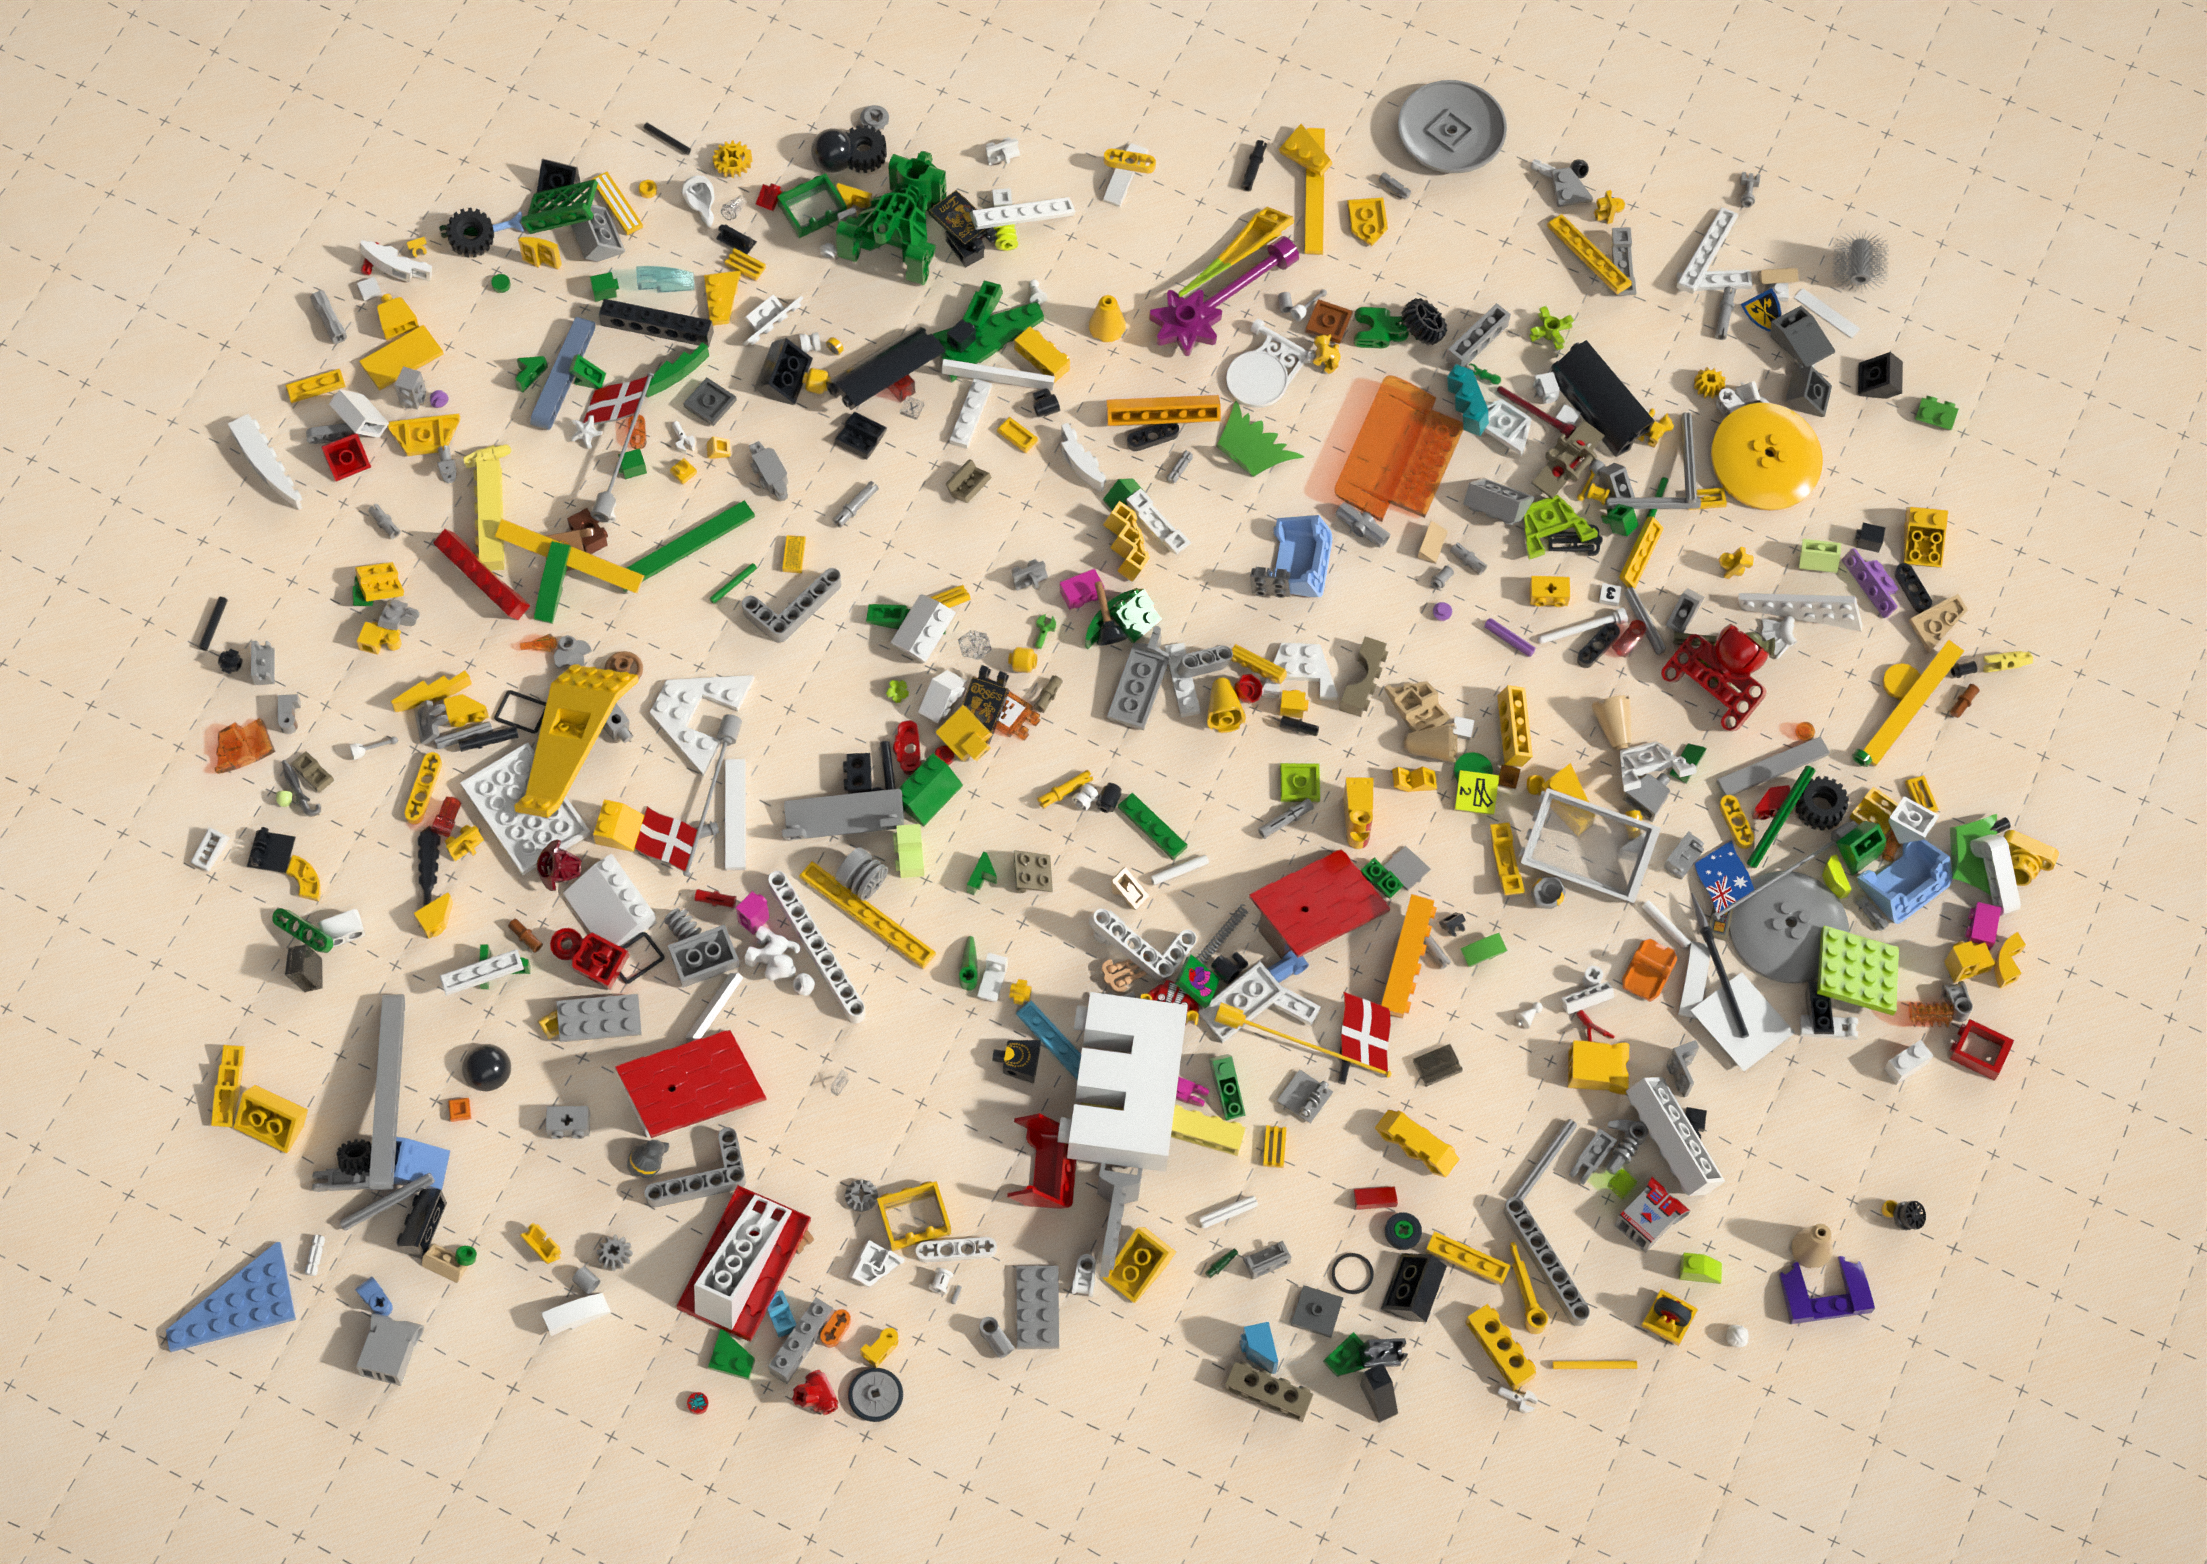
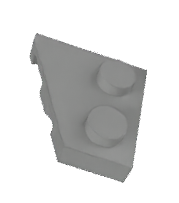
M1570 167L1551 171L1558 207L1593 201L1592 195Z

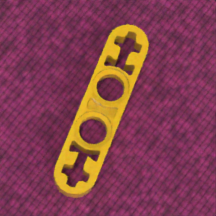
M430 752L423 758L404 813L407 821L411 824H418L424 818L442 767V761L438 753ZM435 759L437 763L432 764L431 771L429 761L432 762ZM429 775L432 777L431 782L427 784L422 783V777ZM418 793L426 795L422 801H417L415 796ZM415 805H416V806H418V807H417V813H418V815H415L414 818H412L411 815H410V813L413 814V813L415 812V809H416V808H415Z

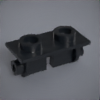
M727 224L719 226L718 231L720 233L716 239L747 255L757 243L751 237L738 232Z

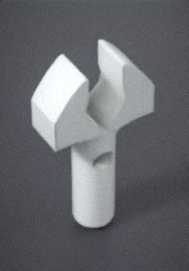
M673 422L672 426L679 438V441L675 442L678 451L687 454L684 442L689 444L692 451H694L696 443L693 435L686 436L679 422Z
M1504 1387L1498 1389L1499 1395L1518 1403L1520 1407L1518 1411L1522 1413L1534 1411L1535 1408L1525 1404L1526 1400L1537 1404L1538 1400L1533 1392L1527 1390L1525 1394L1520 1395Z

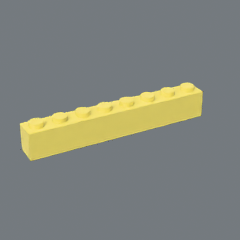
M1081 1103L1084 1106L1124 1111V1108ZM1175 1104L1171 1137L1238 1156L1246 1127H1243L1238 1122L1232 1121L1229 1123L1223 1121L1218 1116H1205L1197 1110L1188 1111Z

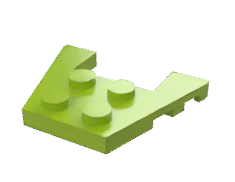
M1555 495L1553 499L1549 497L1532 503L1523 517L1529 560L1545 555V548L1539 538L1574 527L1581 542L1598 536L1597 530L1595 528L1592 529L1583 517L1580 518L1574 513V509L1559 495Z

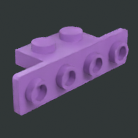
M1855 548L1851 549L1842 558V562L1882 617L1888 618L1897 608V604L1890 596L1898 590L1894 580L1889 577L1883 565L1877 560L1865 562Z

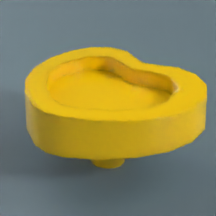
M1531 775L1527 778V790L1531 795L1539 793L1541 785L1545 782L1544 778L1540 775Z

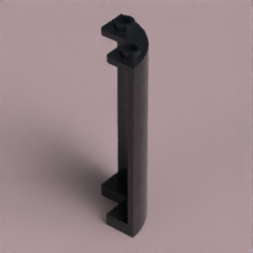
M915 327L827 381V390L835 398L841 395L843 404L847 408L849 407L850 410H853L903 377L937 358L945 352V349L934 335L926 334L925 328Z
M1587 340L1582 343H1575L1566 355L1551 366V372L1555 375L1559 390L1573 407L1581 412V416L1588 424L1605 435L1602 441L1615 457L1629 451L1635 439L1650 432L1655 422L1654 419Z

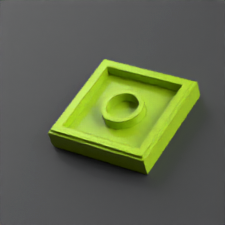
M1280 763L1281 802H1303L1306 798L1310 799L1311 802H1320L1319 763Z

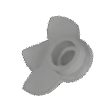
M566 635L558 642L559 649L554 653V661L558 668H562L566 664L569 666L574 664L584 666L583 655L590 653L592 650L586 641L576 640L574 637ZM566 644H571L570 647H565Z

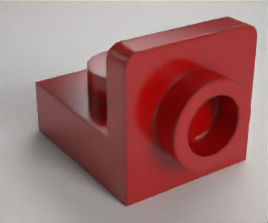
M770 183V186L763 184L756 205L774 212L778 202L777 196L783 192L780 191L781 187Z

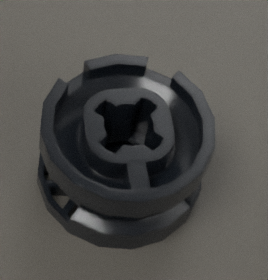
M1904 1201L1895 1206L1893 1218L1895 1224L1901 1230H1918L1925 1224L1926 1211L1918 1201Z

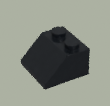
M1888 352L1859 363V396L1888 399L1902 394L1903 361L1893 353Z

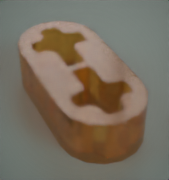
M639 414L636 420L639 421V429H635L634 426L629 440L630 446L633 449H643L647 444L645 419ZM634 415L628 419V431ZM636 435L640 436V442L636 443Z

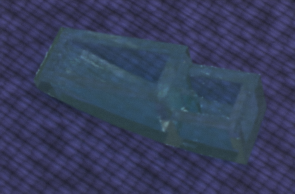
M636 266L638 290L657 289L658 293L695 290L693 272L661 266Z

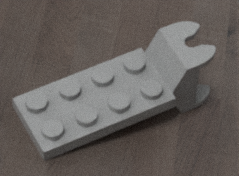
M1101 1163L1097 1194L1111 1203L1102 1254L1101 1277H1109V1271L1114 1270L1124 1204L1138 1201L1143 1168H1138L1137 1175L1107 1171L1105 1170L1106 1163Z

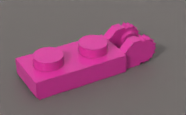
M1178 1076L1176 1099L1203 1107L1205 1101L1196 1096H1191V1094L1196 1092L1208 1096L1210 1091L1201 1085Z

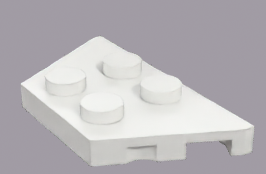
M1503 399L1487 405L1489 424L1484 432L1522 456L1531 425V418Z

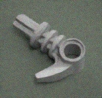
M1625 1119L1608 1122L1607 1127L1625 1132V1136L1622 1139L1623 1142H1620L1618 1147H1615L1612 1151L1614 1156L1606 1166L1608 1173L1617 1174L1624 1163H1630L1632 1160L1631 1156L1639 1148L1638 1145L1644 1143L1649 1130L1643 1122ZM1633 1131H1640L1643 1136L1638 1137Z

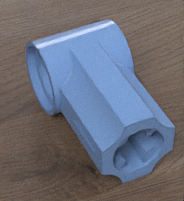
M1291 950L1282 960L1267 968V970L1280 983L1293 974L1298 975L1302 973L1309 964L1303 956L1297 958Z

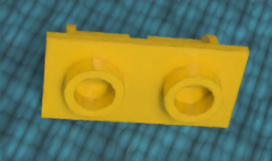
M530 1224L528 1227L529 1231L520 1234L527 1245L546 1264L561 1258L559 1256L561 1254L560 1247L550 1237L546 1241L544 1240L547 1233L539 1224Z

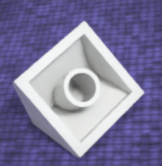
M1904 796L1888 821L1900 844L1924 840L1940 815Z

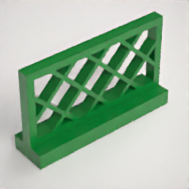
M596 179L533 194L528 214L522 217L521 223L530 234L592 220L594 214L591 211V206L598 182ZM581 194L582 196L574 202L573 200ZM544 198L539 204H537L539 199ZM564 198H566V200H565L564 202H562L559 206L557 205V204H559ZM548 202H551L547 207L542 209Z

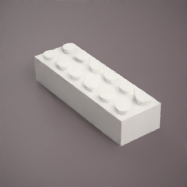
M1663 1077L1643 1078L1626 1091L1629 1096V1102L1637 1109L1640 1120L1646 1124L1650 1131V1137L1658 1144L1661 1155L1667 1159L1670 1164V1170L1679 1179L1684 1193L1688 1194V1196L1707 1195L1725 1182Z

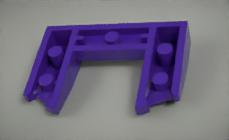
M1838 1256L1846 1294L1809 1299L1798 1262L1792 1264L1793 1269L1787 1274L1781 1272L1779 1277L1790 1325L1872 1313L1875 1306L1861 1262L1858 1261L1857 1264L1845 1261L1844 1256Z

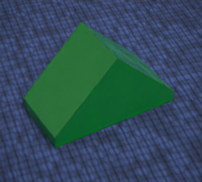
M1133 478L1118 479L1103 498V501L1113 511L1119 501L1127 506V498L1142 488Z

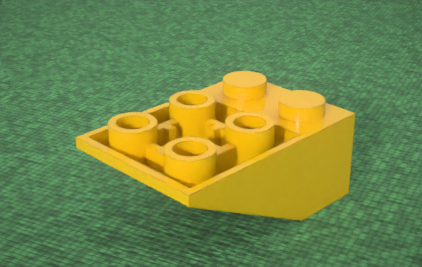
M1906 507L1903 563L1942 568L1949 510Z

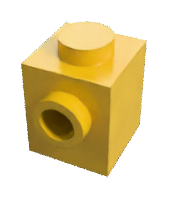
M1282 690L1280 716L1303 718L1304 711L1308 712L1309 700H1305L1306 692Z

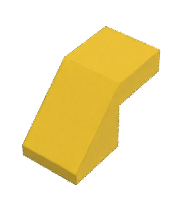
M1423 766L1411 772L1400 767L1392 769L1395 788L1405 792L1437 789L1435 771Z

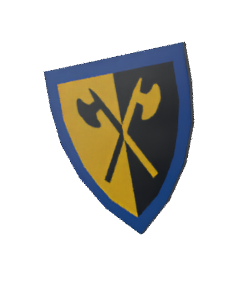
M1773 287L1740 304L1753 323L1771 332V321L1782 316L1781 304Z

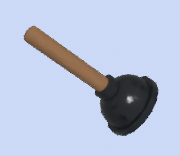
M1101 581L1095 583V588L1104 623H1102L1103 629L1100 630L1097 645H1110L1126 640L1128 638L1127 634H1124L1121 627L1114 625V621H1111L1103 584Z

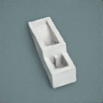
M603 1293L554 1307L542 1312V1316L551 1336L569 1328L573 1330L611 1312Z

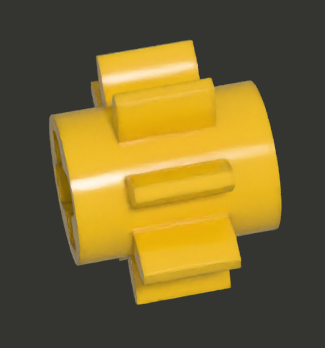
M1018 979L1017 984H1011L1009 998H1014L1013 1004L1023 1005L1024 1001L1030 1000L1032 986H1027V980Z

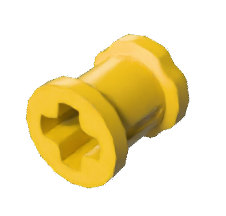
M1592 483L1586 499L1592 498L1604 505L1610 489L1605 490Z

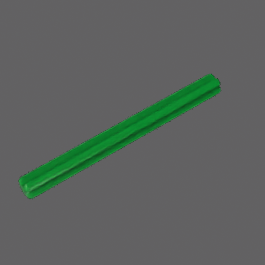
M1809 765L1804 767L1748 859L1747 865L1751 868H1757L1814 775L1816 770Z

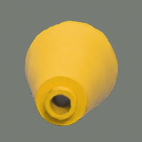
M1105 295L1098 301L1089 320V331L1095 339L1098 338L1101 342H1114L1120 339L1121 335L1125 332L1126 322L1116 298L1111 295Z
M1221 677L1212 683L1207 725L1212 730L1213 728L1218 729L1220 733L1236 731L1242 723L1246 722V715L1231 681Z

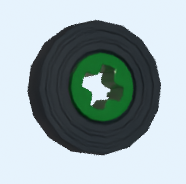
M1399 1212L1387 1221L1385 1237L1394 1248L1408 1250L1420 1241L1422 1226L1414 1215L1407 1212ZM1400 1227L1403 1229L1407 1227V1235L1404 1233L1399 1234Z

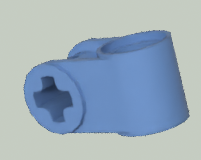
M372 1276L355 1289L374 1313L384 1316L391 1314L393 1305Z

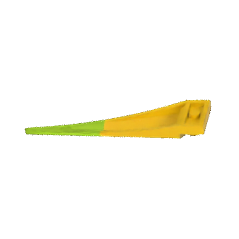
M1266 207L1256 213L1231 244L1200 275L1179 291V298L1282 235L1281 231L1294 223L1293 216L1270 207Z

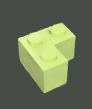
M920 824L896 826L897 833H893L894 851L899 853V859H895L896 871H900L901 878L924 876Z

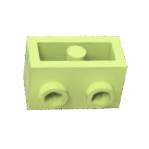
M1802 539L1799 568L1837 573L1841 555V543Z

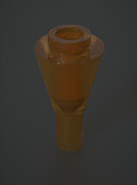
M551 633L531 642L520 643L521 650L533 649L554 652V648H557L556 637H553Z

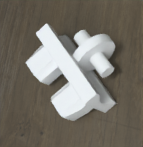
M1007 137L1002 140V143L995 144L991 142L986 144L989 165L1001 161L1009 164L1011 158L1020 156L1018 140Z

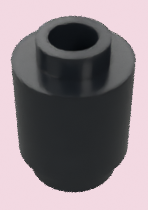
M1107 783L1096 801L1098 809L1104 813L1113 812L1122 795V789L1114 783Z

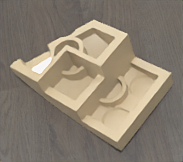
M1428 681L1415 684L1406 683L1403 687L1391 688V685L1385 686V691L1394 707L1413 732L1437 727L1450 720V715L1439 704L1438 692Z

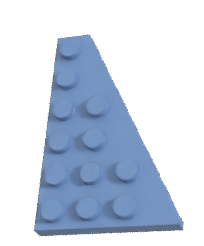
M281 1242L273 1244L166 1330L169 1350L174 1352L296 1320Z

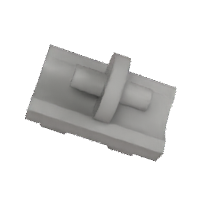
M1036 559L1029 561L1027 568L1022 569L1018 566L1012 568V578L1017 591L1030 585L1034 589L1039 588L1038 582L1048 578L1044 561L1038 562Z

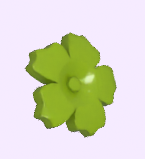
M891 680L889 682L891 688H887L886 694L887 697H892L895 703H900L902 699L909 696V691L904 690L907 688L905 681Z

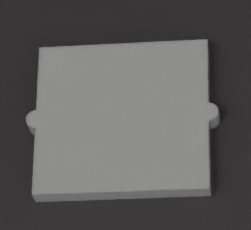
M1407 846L1396 855L1393 854L1392 859L1383 866L1400 880L1407 891L1417 882H1421V878L1431 870Z

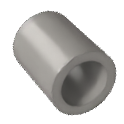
M1289 292L1280 293L1278 295L1280 311L1288 313L1293 308L1291 294Z

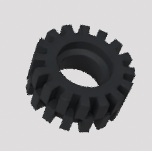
M354 1139L352 1143L347 1141V1145L343 1143L336 1153L341 1172L345 1171L347 1175L351 1172L352 1176H355V1173L362 1175L363 1171L365 1173L369 1172L372 1144L369 1141L365 1142L363 1139L358 1142V1139Z

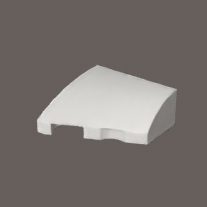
M867 1240L848 1278L870 1287L882 1276L890 1273L893 1268L902 1264L905 1259Z

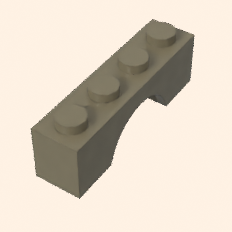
M1364 637L1357 661L1365 668L1367 676L1360 683L1346 685L1340 701V711L1362 717L1363 711H1368L1370 705L1369 695L1374 694L1377 685L1374 681L1376 678H1380L1383 669L1380 667L1381 662H1386L1389 651H1386L1387 643Z

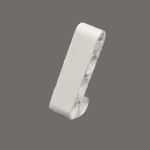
M1989 834L1972 840L1970 842L1972 853L1976 857L1984 859L1993 906L2001 907L2000 916L2019 910L2021 906L2006 839L2003 836Z

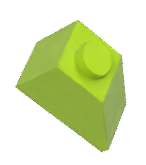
M1684 1252L1680 1259L1679 1280L1721 1284L1722 1263L1705 1254Z

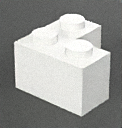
M948 670L934 677L931 680L918 713L936 723L944 719L947 720L952 711L950 709L952 703L964 696L967 681Z

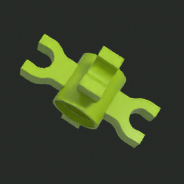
M1547 306L1539 308L1541 313H1538V317L1544 325L1530 329L1531 334H1529L1531 341L1533 342L1544 337L1547 340L1553 341L1556 351L1563 349L1565 340L1559 331L1572 328L1573 317L1568 315L1559 320L1555 316H1550Z

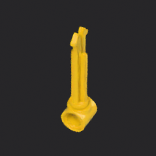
M1511 1242L1509 1246L1514 1260L1512 1266L1525 1304V1327L1531 1334H1540L1547 1325L1548 1315L1537 1304L1525 1263L1520 1260L1517 1245L1515 1242ZM1538 1318L1542 1323L1536 1325L1531 1319Z

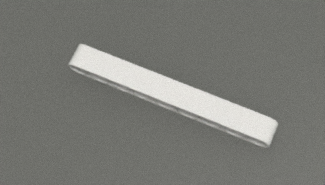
M781 871L772 872L769 875L768 881L773 896L847 1018L852 1023L862 1022L866 1014L864 1003L786 875ZM775 881H782L780 885L773 884ZM784 897H792L789 901L783 900ZM796 912L802 913V915L799 917L793 916V914ZM805 928L811 929L809 933L802 932ZM815 944L821 945L819 949L812 948ZM825 960L831 961L829 965L822 964ZM835 976L841 977L839 981L831 980ZM846 992L851 994V996L847 998H844L841 995ZM853 1009L861 1010L858 1014H853L851 1011Z

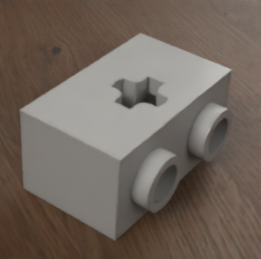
M547 1106L546 1132L548 1137L562 1139L565 1136H572L574 1139H582L584 1136H589V1107Z

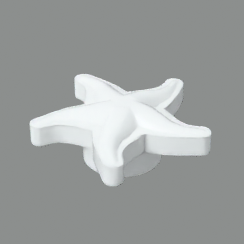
M592 415L589 416L588 421L585 423L578 420L572 421L578 431L574 434L571 441L583 439L587 448H592L591 440L593 437L603 434L602 431L595 430L593 426L594 417Z

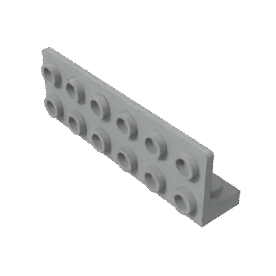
M901 789L785 801L786 829H782L783 838L789 841L897 829L896 826L904 825Z

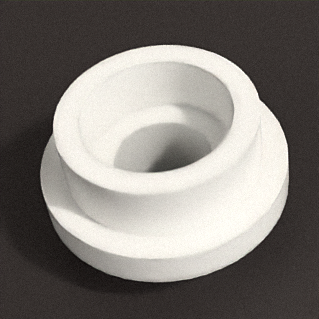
M830 243L821 245V255L832 259L837 255L835 245Z

